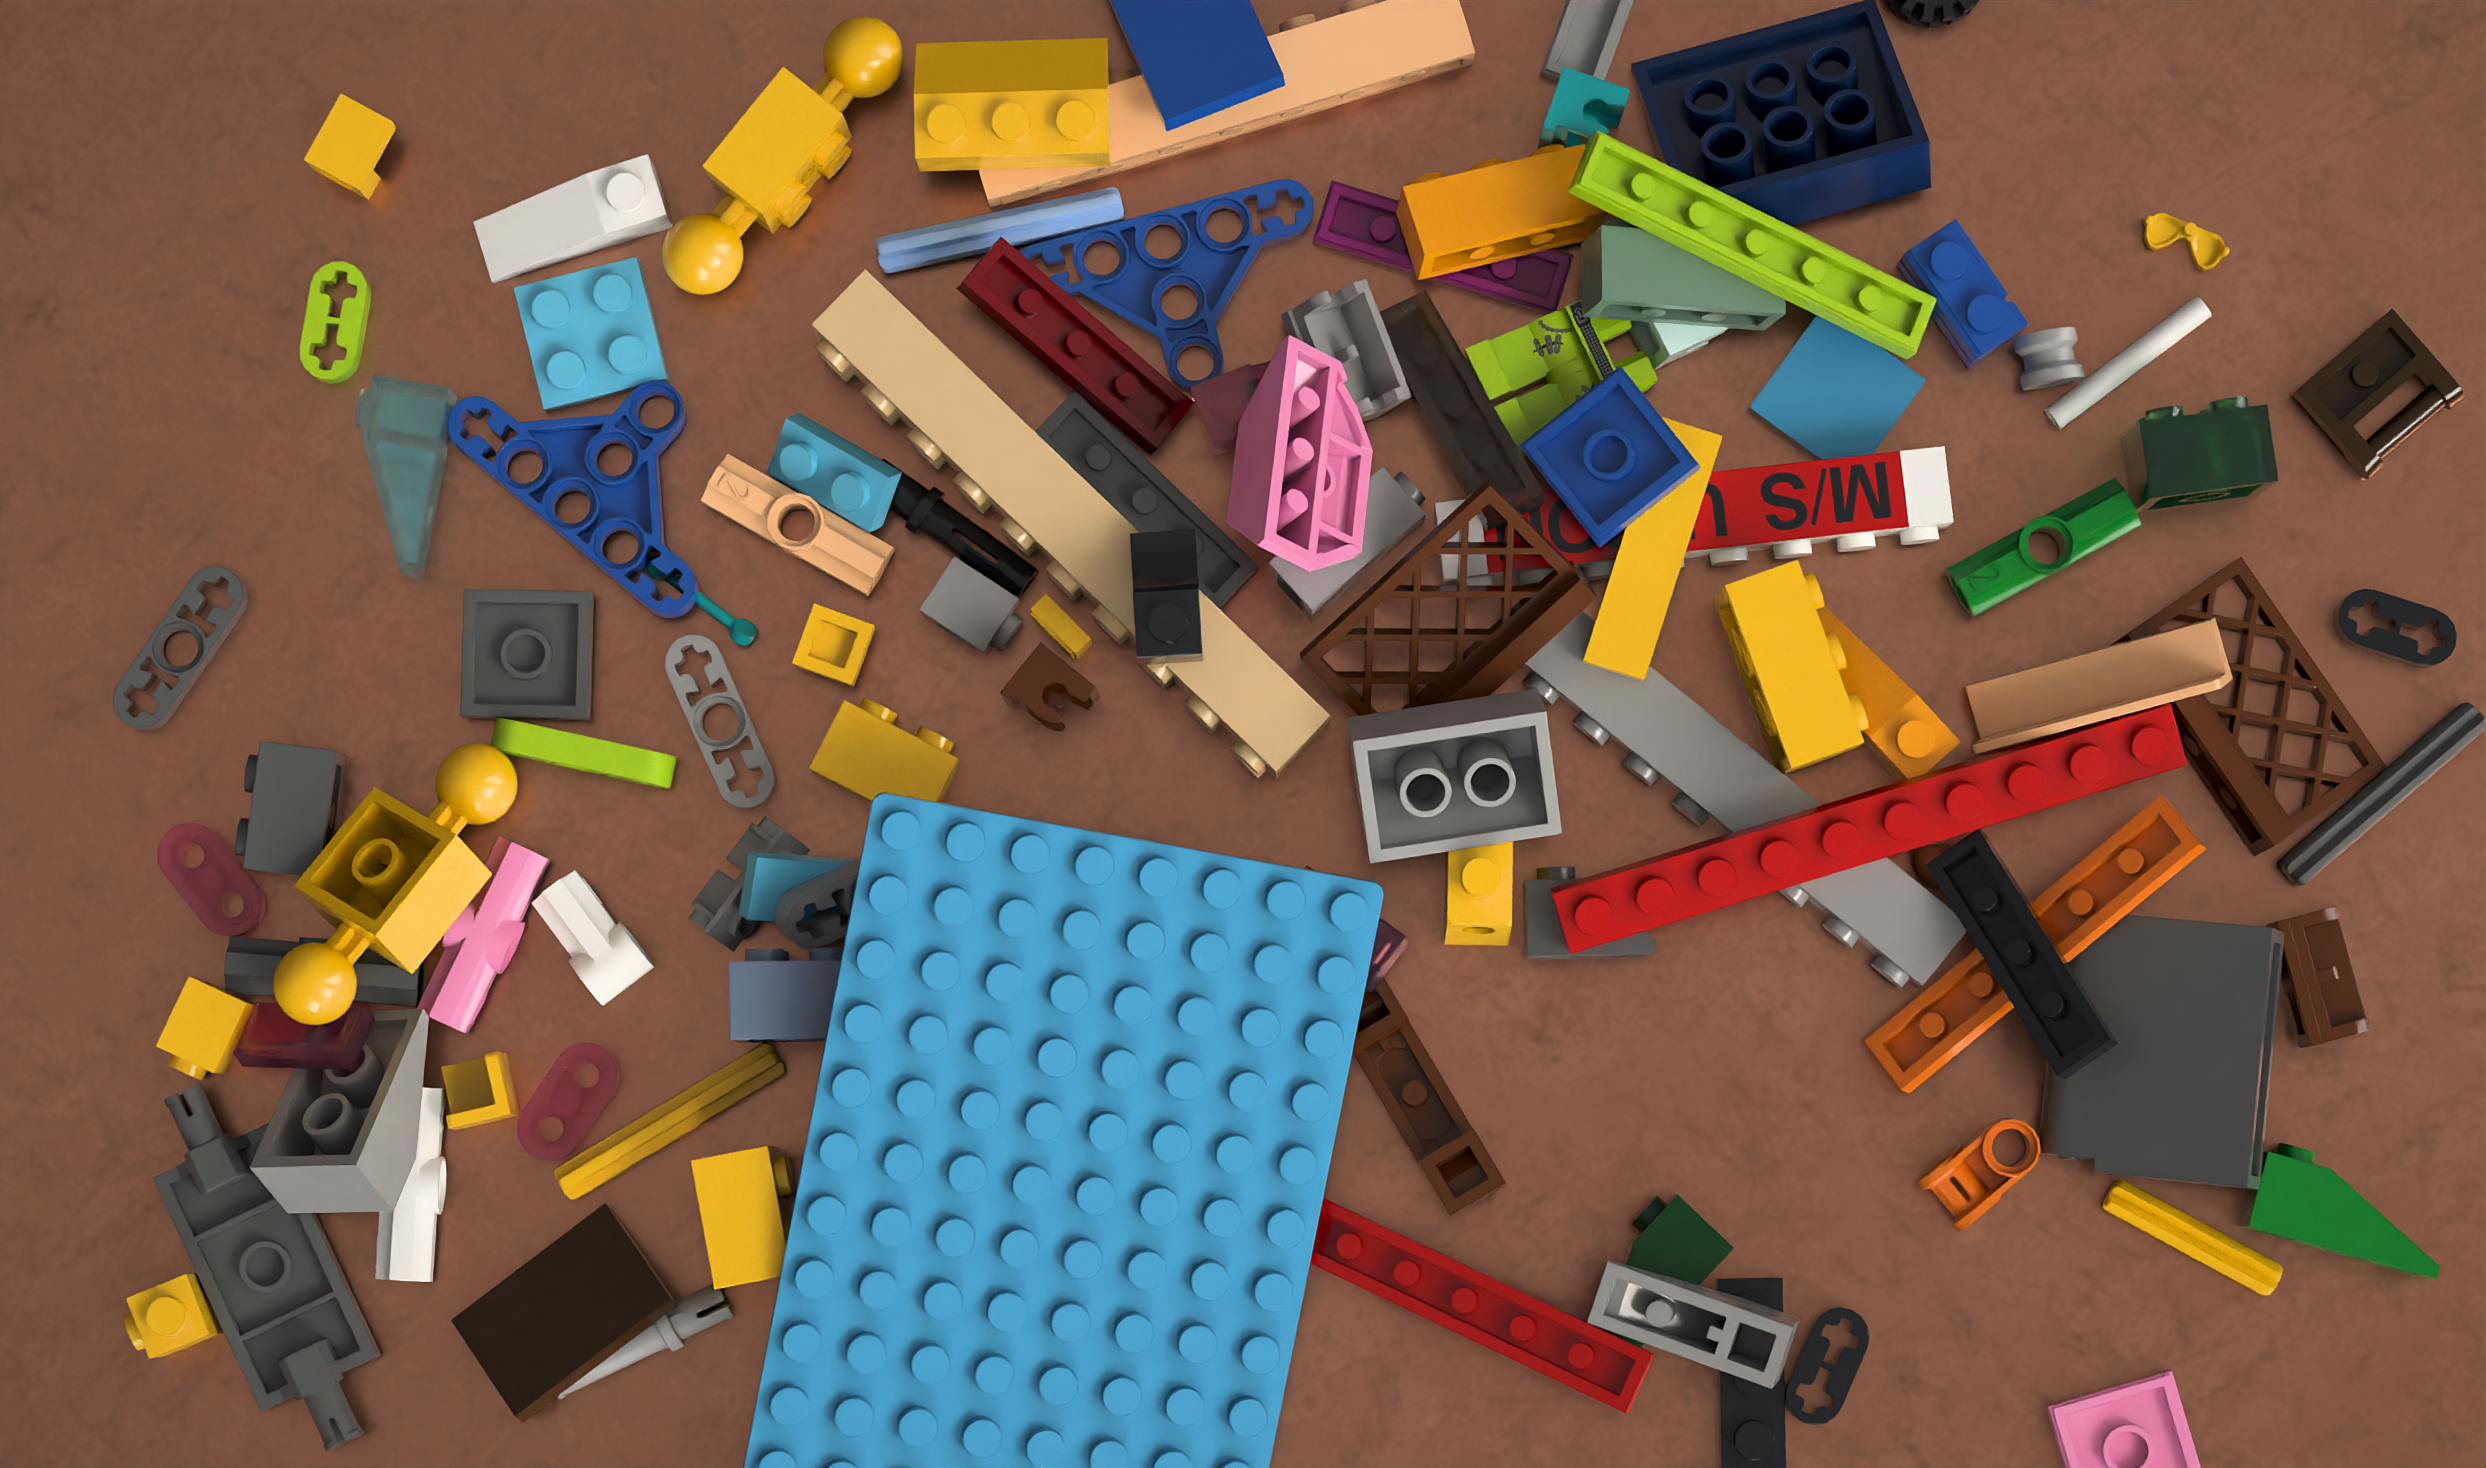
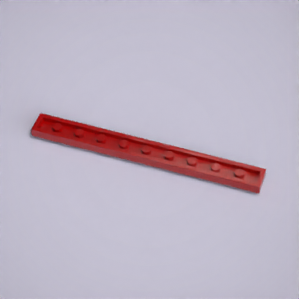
M2166 703L2072 728L1550 888L1566 947L1569 953L1573 954L2177 769L2188 764L2172 705Z

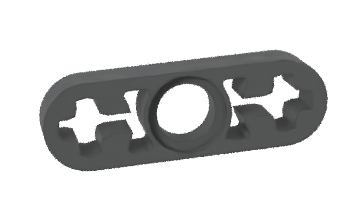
M209 566L199 570L192 576L115 687L113 707L121 721L136 729L150 731L162 727L170 720L247 608L248 590L244 581L237 574L224 567ZM224 580H227L230 584L226 589V594L233 600L227 609L215 606L204 621L216 626L210 636L197 624L182 619L188 608L195 615H201L209 601L207 596L202 593L208 583L218 587ZM176 631H189L197 640V655L191 663L185 666H172L164 656L165 641ZM151 661L161 671L180 678L174 688L164 681L159 684L152 697L159 704L154 714L142 711L137 717L132 714L136 703L129 698L131 692L135 688L143 691L148 690L157 678L156 675L146 671Z

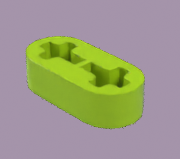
M335 261L323 265L314 274L310 284L300 341V359L304 368L317 380L327 384L341 383L349 379L357 371L361 361L371 303V286L366 276L354 265L344 261ZM347 275V283L357 290L355 298L349 297L344 299L340 318L333 317L334 300L325 294V289L327 285H337L340 276ZM331 327L338 328L336 343L342 350L346 351V357L344 360H334L331 370H324V362L314 356L316 347L323 348L328 345Z

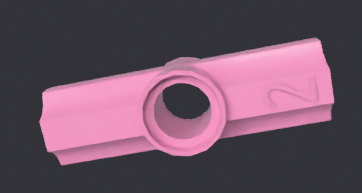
M498 837L485 864L492 875L445 933L442 941V948L445 950L417 1009H424L429 1017L461 1032L469 1033L471 1026L475 1023L476 1016L486 1000L487 993L496 974L503 973L516 951L525 927V922L522 919L551 860L505 838Z

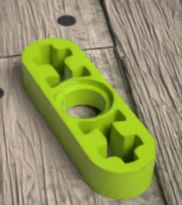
M496 718L490 746L497 748L504 754L670 789L677 757L656 751L504 718Z

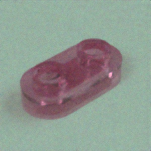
M183 823L171 828L163 836L157 851L159 867L165 877L210 931L225 937H241L250 933L259 925L265 912L263 892L213 830L197 823ZM198 844L204 851V860L198 867L189 868L184 862V852L189 846ZM231 894H239L244 902L243 911L238 916L230 918L224 913V900Z
M578 1043L568 1047L560 1054L518 1118V1139L527 1153L541 1160L555 1161L566 1158L578 1148L619 1085V1066L610 1051L593 1043ZM586 1063L594 1064L599 1070V1080L590 1088L581 1086L577 1080L578 1069ZM550 1116L559 1118L563 1124V1133L555 1141L546 1140L541 1133L542 1122Z

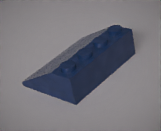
M1875 0L1857 2L1631 64L1633 78L1657 160L1789 226L1932 187L1930 141Z

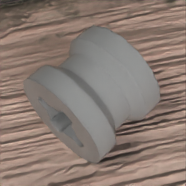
M2075 327L2042 330L2013 339L2015 353L2023 358L2025 368L2020 377L2022 390L2047 389L2074 383L2085 378L2083 365L2076 361L2073 347L2078 341Z

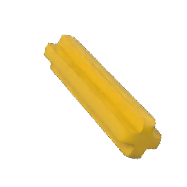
M2116 1180L2104 1198L2103 1208L2105 1211L2261 1295H2270L2281 1279L2283 1268L2277 1262L2125 1180Z

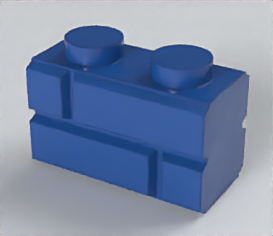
M1957 219L1903 254L1901 260L1897 263L1898 268L1911 286L1937 298L1931 316L1968 369L2021 334L2029 324L2015 303L2005 300L2008 293Z

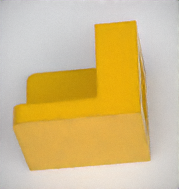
M340 93L306 154L304 161L313 171L369 200L381 179L374 171V168L393 136L396 126L386 117Z
M490 1052L484 1054V1057L441 1067L451 1115L446 1116L448 1129L460 1130L520 1115L508 1058L505 1052Z

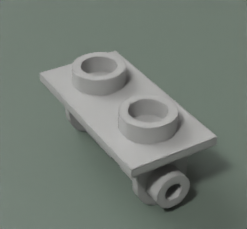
M764 816L758 826L751 823L726 858L742 870L741 874L734 881L718 869L697 898L691 903L695 910L688 919L734 952L740 942L752 935L761 922L759 920H747L738 914L748 853L806 855L810 849L766 816Z

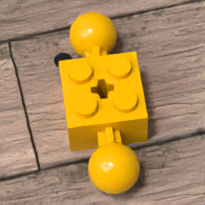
M856 16L839 23L830 32L824 43L822 60L825 74L813 89L808 87L785 67H782L702 165L713 187L725 197L711 214L695 213L678 220L669 229L664 238L662 262L667 275L673 283L689 293L698 295L713 294L723 290L735 280L740 272L743 263V246L740 237L754 220L771 234H774L782 223L790 228L803 215L812 201V198L806 193L822 174L828 179L834 176L851 154L852 149L846 144L850 141L852 135L842 112L854 97H874L887 91L901 74L904 63L903 46L896 32L888 24L880 19L869 16Z
M483 743L465 744L452 750L438 767L435 777V791L439 803L427 817L378 788L373 787L303 873L294 887L330 925L337 929L326 943L313 942L299 945L290 950L279 962L274 974L273 989L279 1006L289 1017L307 1025L327 1024L341 1017L351 1006L356 994L357 977L353 964L367 947L411 974L415 972L492 875L488 868L457 835L466 824L482 825L493 822L504 815L511 807L517 793V775L513 764L503 752Z

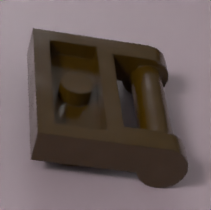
M2393 309L2387 312L2293 393V396L2343 451L2350 465L2362 477L2368 480L2383 468L2382 460L2438 411L2443 407L2451 410L2465 398V394L2456 380ZM2416 373L2425 383L2426 389L2365 440L2353 426Z

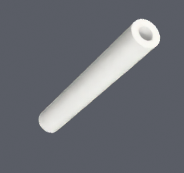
M2195 296L2045 409L2047 417L2057 429H2062L2210 318L2212 315L2206 304L2198 296Z

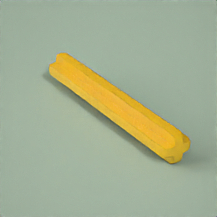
M769 1042L760 1044L557 1166L554 1170L557 1183L570 1200H577L782 1077L786 1072L782 1059Z

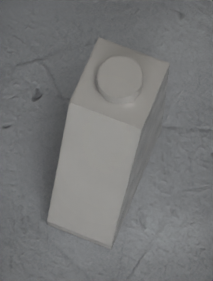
M1382 467L1370 477L1362 553L1354 559L1312 572L1276 555L1269 562V577L1312 623L1424 522L1426 513L1419 506L1426 498L1403 472L1400 471L1393 478Z

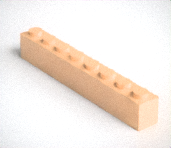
M1352 0L1339 7L1340 15L1320 21L1316 20L1315 14H1306L1289 19L1279 25L1280 33L1267 36L1283 72L1285 86L1170 131H1166L1142 75L1135 76L1133 69L1110 73L1111 166L978 170L990 210L1009 206L1473 65L1475 49L1460 1L1386 0L1377 3V0Z

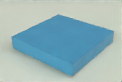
M1816 315L1747 410L1816 460L1868 455L1874 453L1926 382V379L1882 347Z

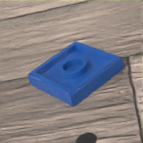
M1621 366L1519 445L1599 548L1701 469L1697 461Z

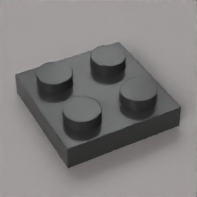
M464 589L460 716L462 718L591 720L594 593L592 591Z

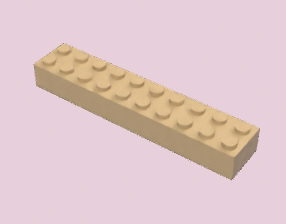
M865 269L811 324L820 340L814 346L820 353L819 357L844 382H847L855 375L865 385L860 392L866 398V403L890 426H893L901 419L911 429L906 435L911 441L910 445L931 466L938 470L944 463L948 464L957 473L952 479L957 485L956 489L979 512L984 514L992 507L1004 519L998 525L1003 529L1001 532L1028 558L1037 550L1050 563L1045 568L1049 573L1047 575L1048 578L1066 596L1075 602L1083 594L1096 607L1091 613L1094 617L1093 621L1114 642L1121 646L1127 639H1130L1136 645L1130 533L1140 532ZM1199 590L1203 661L1140 666L1165 690L1173 683L1189 696L1184 702L1186 705L1185 709L1209 733L1213 734L1221 727L1236 742L1230 747L1232 755L1256 778H1259L1267 771L1277 780L1329 727L1330 715Z

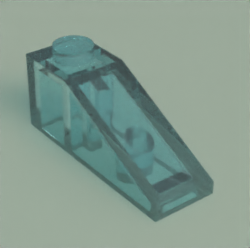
M373 374L371 390L362 389L356 407L355 424L357 427H363L362 440L400 572L410 580L423 582L450 438L447 429L448 415L456 404L457 395L449 387Z

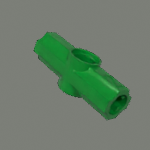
M2114 477L2050 513L2033 519L2026 526L1946 568L1945 571L1961 605L1973 618L2043 579L2054 576L2060 570L2136 530L2142 524L2136 507L2126 489ZM2046 532L2054 537L2059 547V556L2056 562L2050 564L2040 563L2030 555L2028 539L2032 533Z

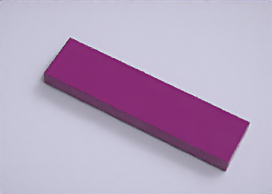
M1332 180L1313 238V244L1416 275L1396 215L1399 201ZM1553 248L1427 279L1547 315L1557 311L1574 255Z

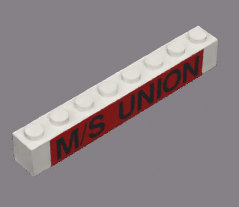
M1945 446L1711 472L1684 558L1710 556L1711 566H1723L1748 562V551L1773 549L1774 559H1786L1811 555V544L1837 542L1838 552H1849L1876 547L1875 537L1900 534L1902 545L1939 540L1938 530L1948 529L1954 522ZM1554 490L1503 495L1569 562L1572 560L1580 570H1583V573L1589 580L1610 578L1625 529L1599 548ZM1465 500L1435 503V527ZM1489 503L1469 521L1468 542H1504L1505 519ZM1514 529V542H1527ZM1459 531L1447 542H1459ZM1439 554L1442 585H1457L1458 554ZM1468 554L1466 585H1495V579H1503L1504 555ZM1513 555L1512 578L1519 577L1520 586H1536L1554 570L1541 555ZM1683 559V562H1682V565H1681V569H1684V568H1685V560H1684V559Z

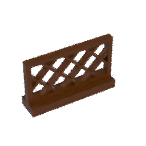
M1487 480L1300 652V657L1358 716L1378 713L1371 706L1372 684H1408L1407 704L1402 709L1490 696L1589 606L1597 596L1589 578L1572 560L1569 562ZM1490 503L1505 519L1504 542H1468L1469 521ZM1514 529L1527 542H1514ZM1459 531V542H1447ZM1433 554H1458L1457 585H1421L1422 564ZM1468 554L1504 555L1502 585H1466ZM1513 555H1541L1554 568L1536 586H1512ZM1412 574V585H1401ZM1385 598H1411L1410 628H1374V609ZM1420 598H1456L1455 629L1419 628ZM1466 598H1502L1501 618L1489 629H1464ZM1511 598H1522L1511 608ZM1365 618V628H1354ZM1339 641H1364L1363 671H1335L1322 656ZM1373 641H1410L1408 671H1372ZM1419 641H1455L1454 661L1442 672L1417 671ZM1464 641H1475L1464 651ZM1349 684H1363L1362 696ZM1417 684H1428L1417 694Z
M2242 557L2111 644L2114 645L2161 632L2159 627L2174 617L2193 622L2215 617L2218 627L2243 632L2238 664L2228 662L2231 674L2236 675L2231 708L2210 703L2204 693L2169 703L2172 705L2186 758L2254 856L2280 843L2299 827L2387 767ZM2231 578L2235 580L2248 599L2245 621L2213 614L2217 588ZM2204 597L2202 612L2187 609ZM2258 615L2260 616L2265 625L2256 623ZM2254 635L2276 639L2284 651L2281 673L2250 667ZM2294 667L2302 678L2293 676ZM2248 678L2279 685L2274 717L2243 710ZM2291 687L2311 691L2319 701L2321 706L2318 726L2286 720ZM2220 717L2229 719L2228 728ZM2331 720L2339 731L2329 729ZM2241 721L2273 728L2268 761L2246 756L2238 744ZM2284 731L2316 737L2311 770L2280 763ZM2331 740L2348 744L2364 767L2348 778L2323 773L2327 741ZM2257 770L2266 771L2265 781ZM2278 774L2309 781L2305 807L2290 818L2274 796ZM2321 783L2335 786L2319 797Z

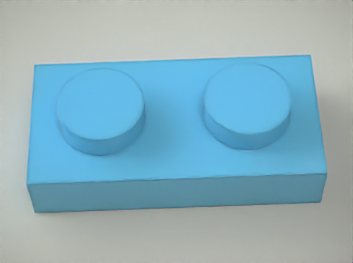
M801 413L785 419L767 473L802 494L810 496L814 501L869 533L883 526L902 474L898 469Z

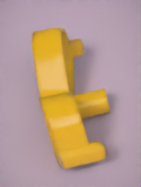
M2164 212L2156 213L2153 216L2148 215L2143 220V226L2145 227L2143 240L2148 249L2156 251L2171 245L2177 240H2184L2188 244L2189 253L2195 267L2202 271L2212 269L2221 258H2225L2229 253V248L2225 246L2223 239L2219 235L2200 228L2195 223H2188Z

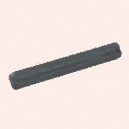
M2469 702L2460 704L2286 853L2278 863L2283 873L2297 886L2309 882L2485 731L2486 719L2482 713Z

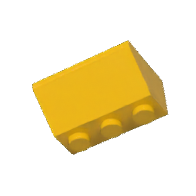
M1082 38L916 43L914 133L915 159L919 171L1111 166L1108 39Z
M1795 560L1725 585L1713 598V602L1773 766L1783 774L1789 775L1855 749L1863 744L1864 739L1861 731L1869 728L1866 712L1856 692L1848 695L1846 693L1838 671L1847 667L1846 659L1835 632L1825 634L1817 610L1824 607V599L1814 573L1809 571L1803 574L1799 561Z

